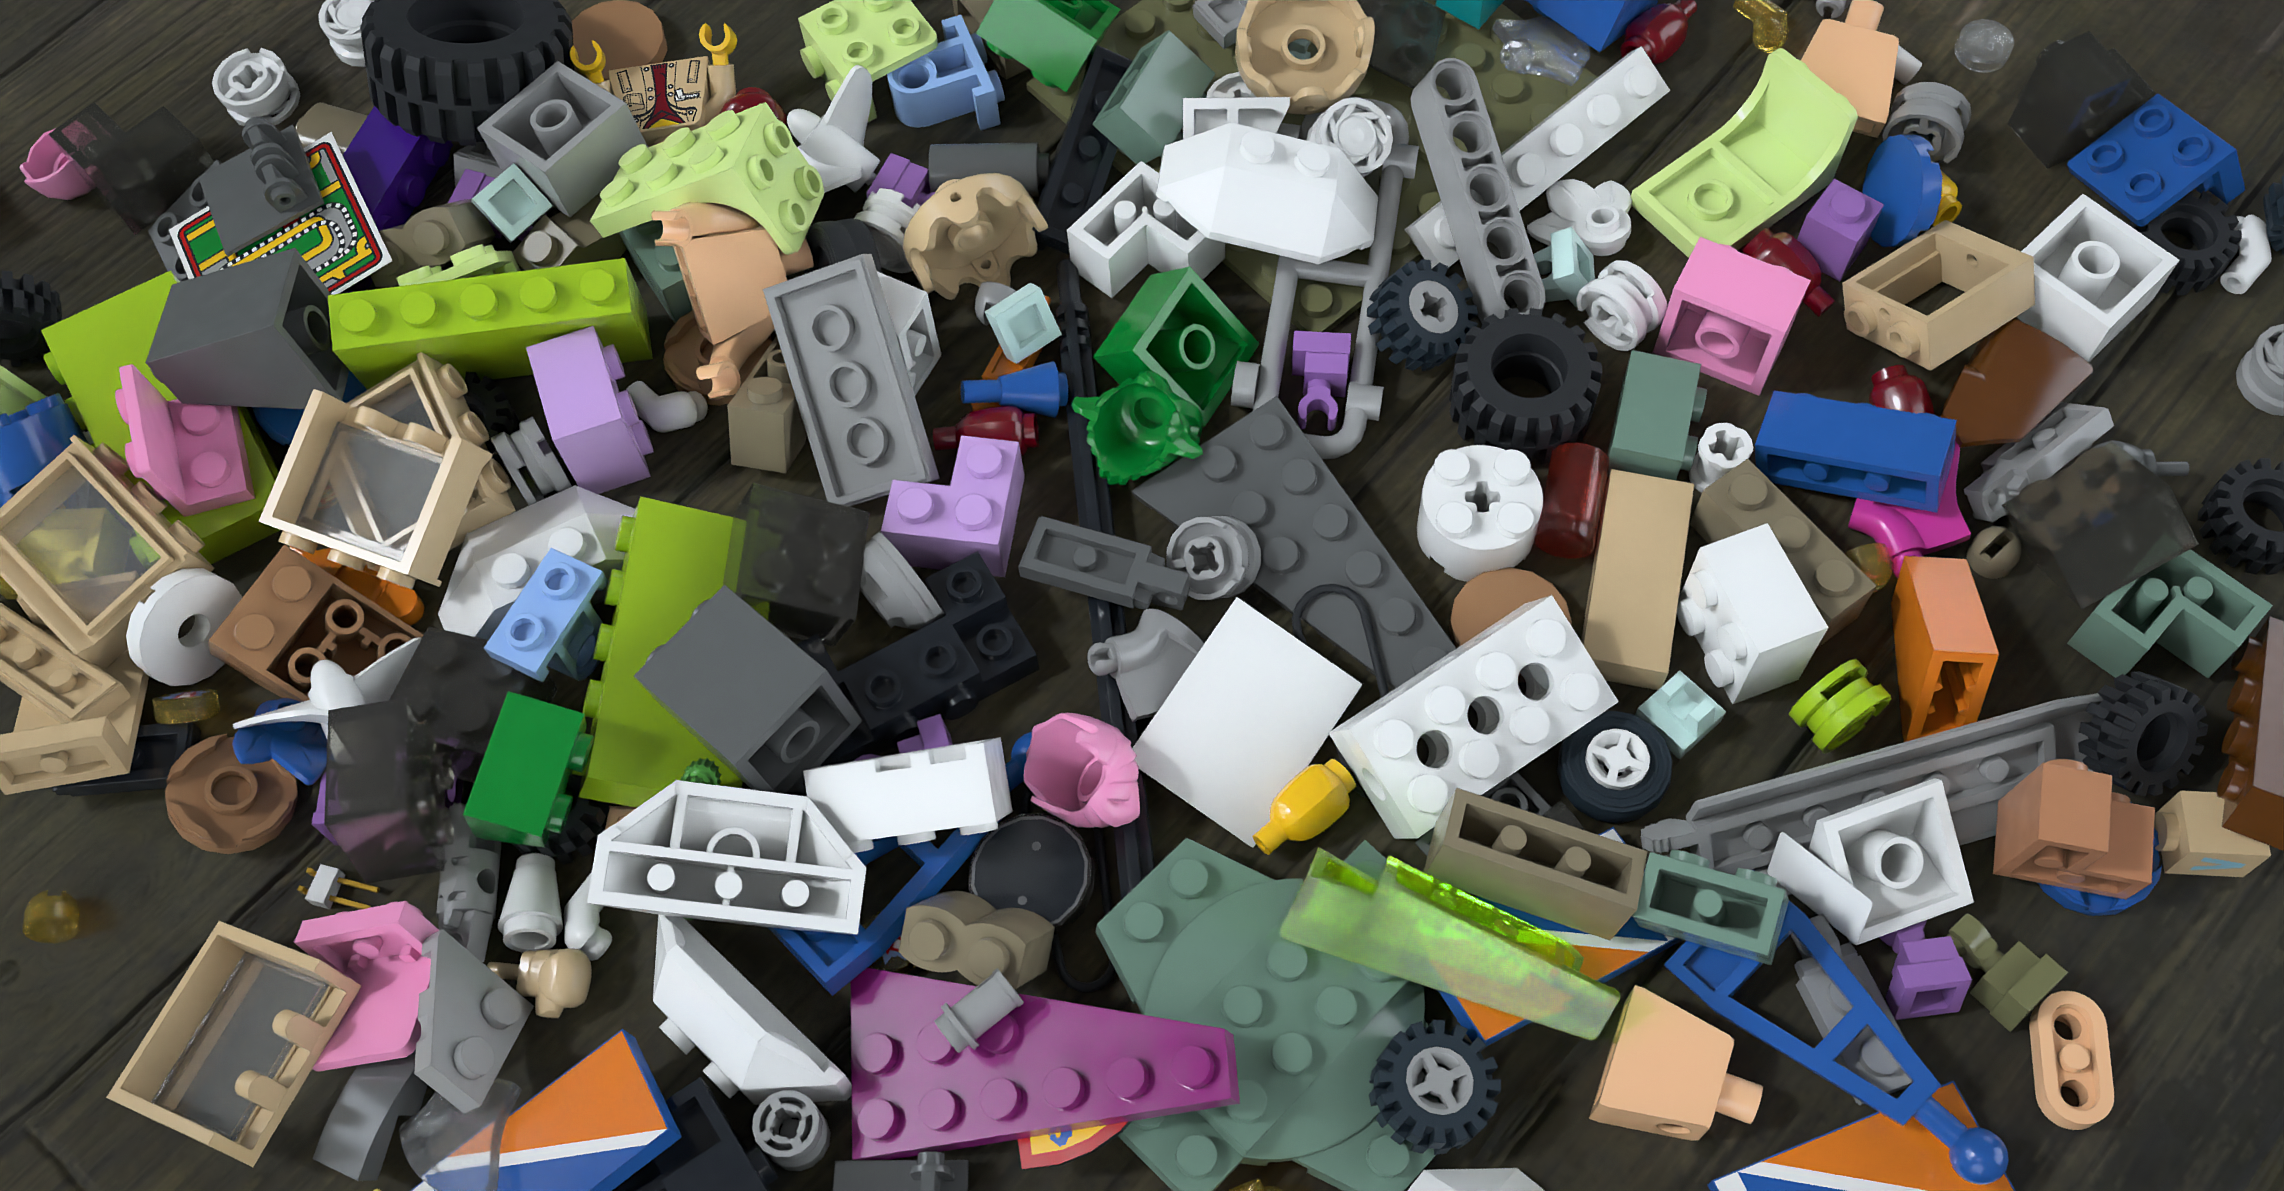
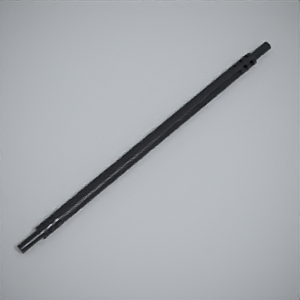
M1067 259L1058 262L1056 265L1060 306L1056 309L1055 313L1056 322L1062 334L1058 337L1062 372H1065L1068 381L1066 409L1079 525L1083 528L1115 536L1110 486L1107 478H1101L1099 475L1100 468L1097 466V457L1092 454V446L1087 443L1089 432L1086 429L1090 420L1074 412L1071 406L1075 397L1088 398L1099 397L1093 358L1089 310L1082 303L1078 269L1072 261ZM1088 596L1093 644L1105 643L1106 639L1127 634L1124 606ZM1110 674L1105 676L1096 675L1101 721L1118 728L1131 741V747L1133 748L1140 738L1138 720L1132 722L1121 697L1116 679ZM1138 769L1137 779L1140 814L1131 823L1113 827L1121 900L1155 868L1144 772Z

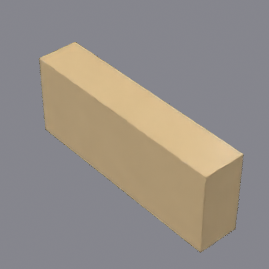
M1611 469L1604 493L1581 638L1585 649L1607 681L1658 690L1666 680L1669 672L1694 491L1693 483Z

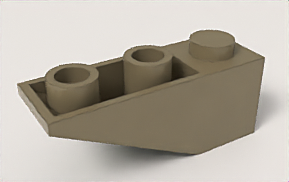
M776 336L728 404L731 465L787 473L805 444L807 432Z

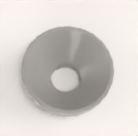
M881 532L871 537L870 541L863 545L859 560V578L855 582L871 606L890 628L896 625L919 630L945 617L938 603L912 567Z

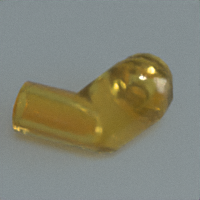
M1735 0L1733 8L1753 22V42L1758 50L1774 52L1785 45L1788 40V14L1784 9L1771 0Z

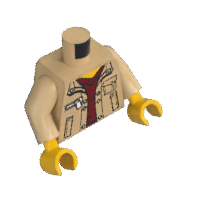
M725 23V39L720 45L712 46V31L708 24H703L699 32L700 42L712 53L713 64H710L708 56L615 69L609 70V80L604 81L601 71L605 67L606 59L598 43L592 40L597 57L590 65H584L579 62V56L574 45L570 50V58L580 73L586 75L587 79L627 103L648 147L664 142L669 135L681 128L688 127L692 131L707 125L714 117L720 114L724 104L736 95L734 64H729L728 55L736 48L737 38L734 31Z

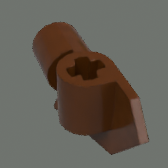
M2012 319L1978 341L1968 364L1963 366L1945 401L1941 417L1957 420L1955 441L1959 447L2020 442L2090 377L2093 368L2083 357L2062 342L2022 321Z

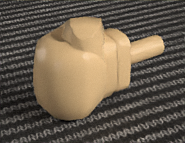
M575 948L529 950L522 953L520 964L489 962L487 965L501 979L517 980V992L524 997H534L536 1015L546 1018H559L564 1008H575L583 1004L587 998L591 982V962L586 953Z

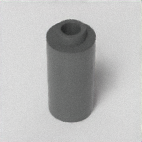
M1038 142L931 144L929 149V183L931 192H936L940 185L952 179H962L977 174L999 173L1011 176L1019 181L1030 197H1040L1041 186H1045L1051 170L1050 154L1040 153Z

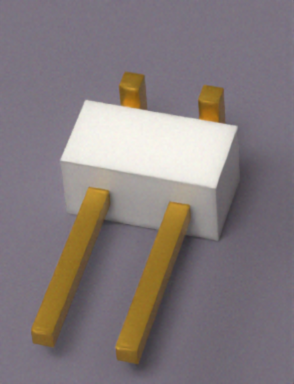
M320 864L318 871L307 868L306 873L314 877L309 889L300 885L298 887V891L306 895L305 899L308 902L327 909L331 908L333 902L357 909L371 908L370 905L336 897L341 884L378 893L380 890L375 886L344 879L345 874L341 870Z

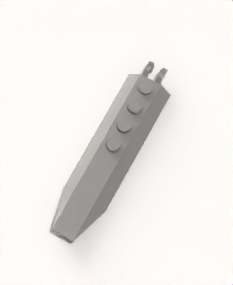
M2098 693L2057 699L1700 799L1694 802L1686 815V820L1668 818L1658 821L1656 824L1651 823V825L1641 829L1642 849L1661 854L1662 852H1669V850H1678L1690 846L1692 854L1710 860V869L1735 875L1737 868H1744L1769 875L1767 870L1781 832L1786 833L1806 850H1809L1817 820L1934 778L1942 780L1959 846L1996 835L1998 801L2043 762L2046 763L2056 759L2082 762L2086 755L2079 752L2078 742L2088 739V736L2079 733L2081 722H2091L2093 715L2085 711L2089 703L2093 702L2099 705L2103 699ZM1777 882L1776 887L1785 889L1782 885H1780ZM1786 889L1787 895L1792 894Z

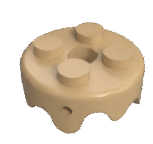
M1248 0L1236 32L1235 58L1239 73L1248 89L1256 97H1290V106L1287 113L1310 115L1325 112L1338 101L1349 98L1363 81L1373 48L1374 21L1372 17L1366 16L1357 0ZM1297 39H1306L1317 47L1318 53L1310 59H1298L1289 52L1288 46Z
M999 173L977 174L962 179H952L938 187L935 194L922 204L911 218L904 233L903 249L906 260L924 291L929 294L935 290L944 298L952 300L955 299L959 291V285L963 283H972L980 287L982 282L991 281L1010 287V269L1013 263L1019 258L1032 257L1036 254L1037 242L1032 228L1035 227L1038 232H1041L1048 228V224L1019 181L1011 176Z

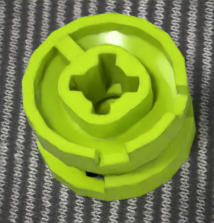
M1857 659L1849 660L1827 674L1808 690L1789 712V716L1800 728L1808 727L1814 733L1812 741L1823 754L1833 751L1866 727L1864 724L1872 715L1878 716L1891 701V695L1881 684L1873 686L1866 679L1867 669Z

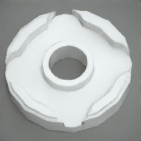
M204 568L181 569L162 577L150 587L155 592L149 596L146 603L139 600L131 613L126 634L129 656L137 667L143 669L153 679L170 686L195 684L212 676L225 664L210 654L208 640L242 599L241 594L233 583ZM195 614V622L190 632L184 637L178 638L179 628L188 617Z

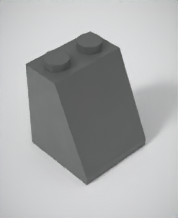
M296 248L173 284L145 362L150 367L155 378L164 383L182 404L305 409L313 389L325 392L342 401L349 374L347 366L332 351L328 295L332 294Z
M726 585L711 599L702 602L694 610L690 620L667 643L653 650L648 656L645 665L634 675L664 709L751 790L792 795L805 781L803 771L819 767L862 722V719L827 670Z

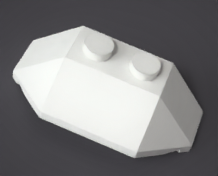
M1232 122L1165 145L1156 196L1165 204L1171 203L1181 217L1209 239L1314 264H1321L1344 256L1356 249L1362 250L1371 247L1374 241L1378 196L1339 148Z
M575 485L467 533L438 613L455 658L460 666L488 654L484 649L485 645L550 548L603 571L607 580H609L612 569L622 571L625 552L614 550L617 532L622 515L633 517L635 509ZM607 585L603 591L598 589L595 591L589 601L592 606L604 601Z
M676 780L615 825L613 824L598 835L587 903L658 915L789 930L857 935L866 867L850 850L809 797Z
M658 915L653 1002L668 1018L659 1028L686 1055L696 1046L711 1061L703 1072L729 1099L738 1090L754 1105H760L768 1096L782 1090L798 1091L807 1095L812 1102L845 1101L852 1095V1084L846 1075L683 917Z

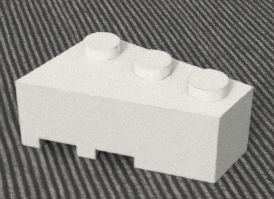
M1001 737L820 766L803 771L807 797L810 798L853 853L874 849L872 839L897 836L898 845H908L936 839V830L959 827L961 835L993 831L998 829L997 821L1013 812Z

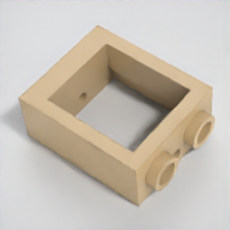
M1944 220L1842 283L1845 305L1844 318L1847 330L1930 371L2035 305L2033 256L1947 220ZM1941 282L1965 292L1928 316L1905 306V304Z

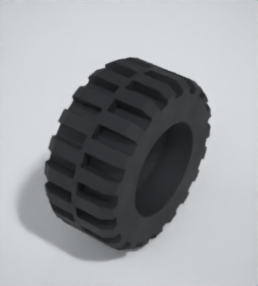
M375 0L370 3L360 25L369 94L373 105L394 126L399 125L406 133L416 137L421 134L426 135L433 142L445 144L447 140L458 141L460 145L476 146V142H485L477 127L554 63L559 61L575 71V66L570 58V50L574 45L572 22L566 9L558 0Z

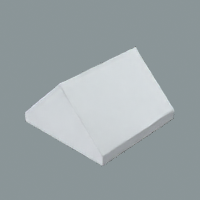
M1934 778L1816 821L1808 851L1873 902L1859 942L1854 943L1848 939L1851 943L1859 945L1974 903L1942 780Z

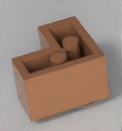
M2068 759L2043 762L1998 801L1993 874L2126 900L2152 883L2155 808L2130 803L2128 796L2112 792V775L2088 771V766L2082 762Z

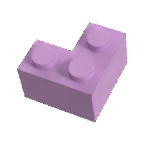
M594 326L526 347L552 441L577 485L600 494L651 477L644 455L654 452L643 421H639L629 391L619 392L616 380L625 377V373L614 344L604 347Z
M961 436L951 486L892 480L881 533L912 567L942 570L978 551L993 576L1005 577L1025 479L1019 442Z

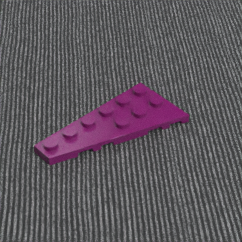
M866 968L850 981L852 1158L856 1161L893 1160L918 1156L920 1152L949 1151L1240 1104L1234 1035L1224 1028L1018 994L1024 1001L1020 1007L1014 1008L978 1037L976 1041L979 1046L973 1050L969 1045L958 1053L937 1027L934 1020L944 1013L941 1009L942 1005L947 1003L952 1007L977 986Z

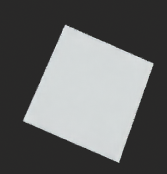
M1236 597L1132 749L1137 755L1135 761L1141 771L1253 848L1256 843L1252 836L1270 821V807L1273 799L1290 780L1308 767L1328 737L1329 732L1332 731L1362 686V683Z

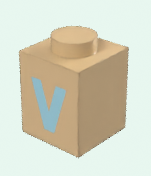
M2179 791L2155 813L2154 828L2158 832L2159 845L2155 849L2161 851L2164 873L2244 877L2271 856L2270 847L2267 844L2222 827L2225 799L2217 797V792Z

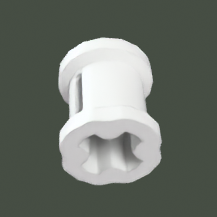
M1716 423L1705 430L1704 436L1699 441V452L1694 457L1691 470L1688 471L1690 482L1694 484L1695 489L1702 493L1709 485L1746 459H1749L1753 452V443L1748 433L1730 423Z

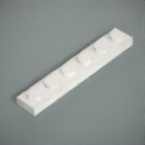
M1642 46L1624 56L1501 153L1519 211L1670 91ZM1470 189L1473 199L1477 203L1484 205L1481 195L1475 190ZM1441 201L1404 229L1424 259L1431 260V268L1439 262L1449 268L1459 260Z

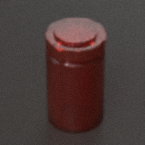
M1565 443L1557 446L1552 451L1543 495L1542 512L1534 538L1538 548L1550 555L1576 559L1590 555L1594 549L1610 463L1607 454L1599 448L1582 443Z

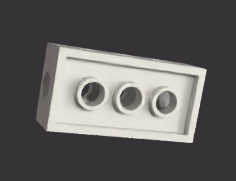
M1551 595L1523 604L1330 731L1329 735L1394 839L1419 838L1435 827L1438 817L1456 788L1478 795L1484 794L1619 701ZM1519 673L1526 681L1527 690L1525 696L1521 693L1518 686ZM1470 705L1476 710L1478 715L1476 730L1471 727L1467 717ZM1420 737L1425 740L1429 749V757L1425 765L1419 760L1416 752L1417 742Z

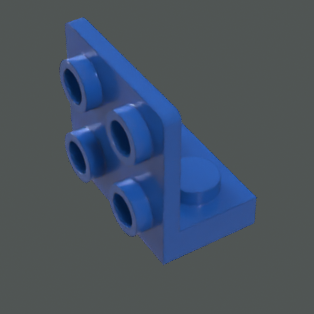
M2159 93L2067 163L2069 172L2140 227L2148 224L2193 189L2199 193L2209 191L2225 204L2245 191L2237 150Z

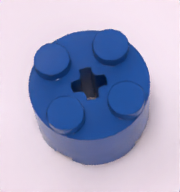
M60 393L27 405L26 409L9 416L7 413L0 415V508L73 443L70 440L73 435L88 443L68 404L64 403Z

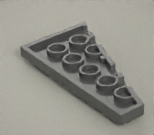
M1277 396L1202 444L1200 447L1203 450V455L1195 459L1182 457L1131 491L1138 501L1150 510L1153 509L1171 522L1176 529L1182 523L1195 517L1231 516L1244 522L1255 533L1261 548V566L1255 581L1251 585L1292 615L1296 604L1303 595L1319 585L1338 584L1349 587L1360 595L1369 611L1387 686L1393 690L1456 649ZM1334 592L1324 593L1313 598L1304 608L1301 620L1315 629L1321 637L1333 646H1338L1365 666L1366 670L1375 676L1362 620L1355 603L1345 595Z

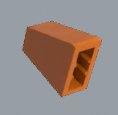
M1904 556L1891 607L1902 735L1904 742L1977 722L1999 652L1967 559Z

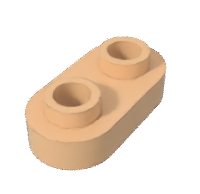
M2074 991L2053 993L2034 1008L2029 1021L2035 1095L2041 1111L2050 1121L2066 1129L2082 1130L2104 1119L2114 1104V1086L2107 1023L2101 1009L2087 996ZM2055 1021L2063 1022L2070 1028L2072 1040L2064 1039L2057 1034L2054 1028ZM2061 1086L2069 1087L2077 1094L2079 1099L2078 1107L2071 1106L2064 1101L2061 1096Z

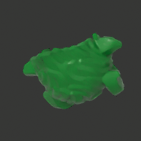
M1139 372L1136 378L1128 377L1116 388L1104 392L1100 397H1075L1071 406L1074 412L1090 420L1086 429L1089 432L1087 443L1092 446V454L1097 457V466L1100 468L1099 475L1101 478H1107L1109 485L1117 483L1126 485L1128 480H1137L1140 476H1147L1169 465L1178 456L1195 459L1203 455V450L1199 446L1203 429L1201 410L1196 405L1175 394L1171 390L1167 379H1164L1156 372Z

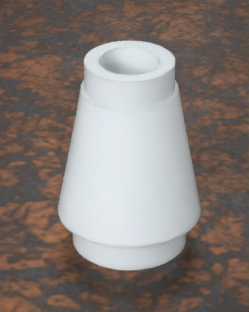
M530 853L522 855L517 859L516 869L498 922V929L503 934V942L510 949L519 952L548 950L555 945L556 936L563 930L555 861L550 856Z

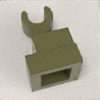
M1968 913L1949 930L1947 935L1951 936L1959 957H1962L1964 962L1975 969L1980 968L1986 973L1971 990L1970 994L1990 1011L1989 1014L2010 1032L2068 973L2048 954H2045L2040 959L2020 941L2004 955L1998 950L1997 942L1991 938L1987 929Z

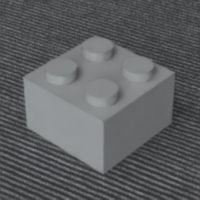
M559 61L554 63L477 127L502 172L514 163L548 199L553 207L568 217H572L613 181L620 168L619 160L628 150L640 144L647 146L626 102Z

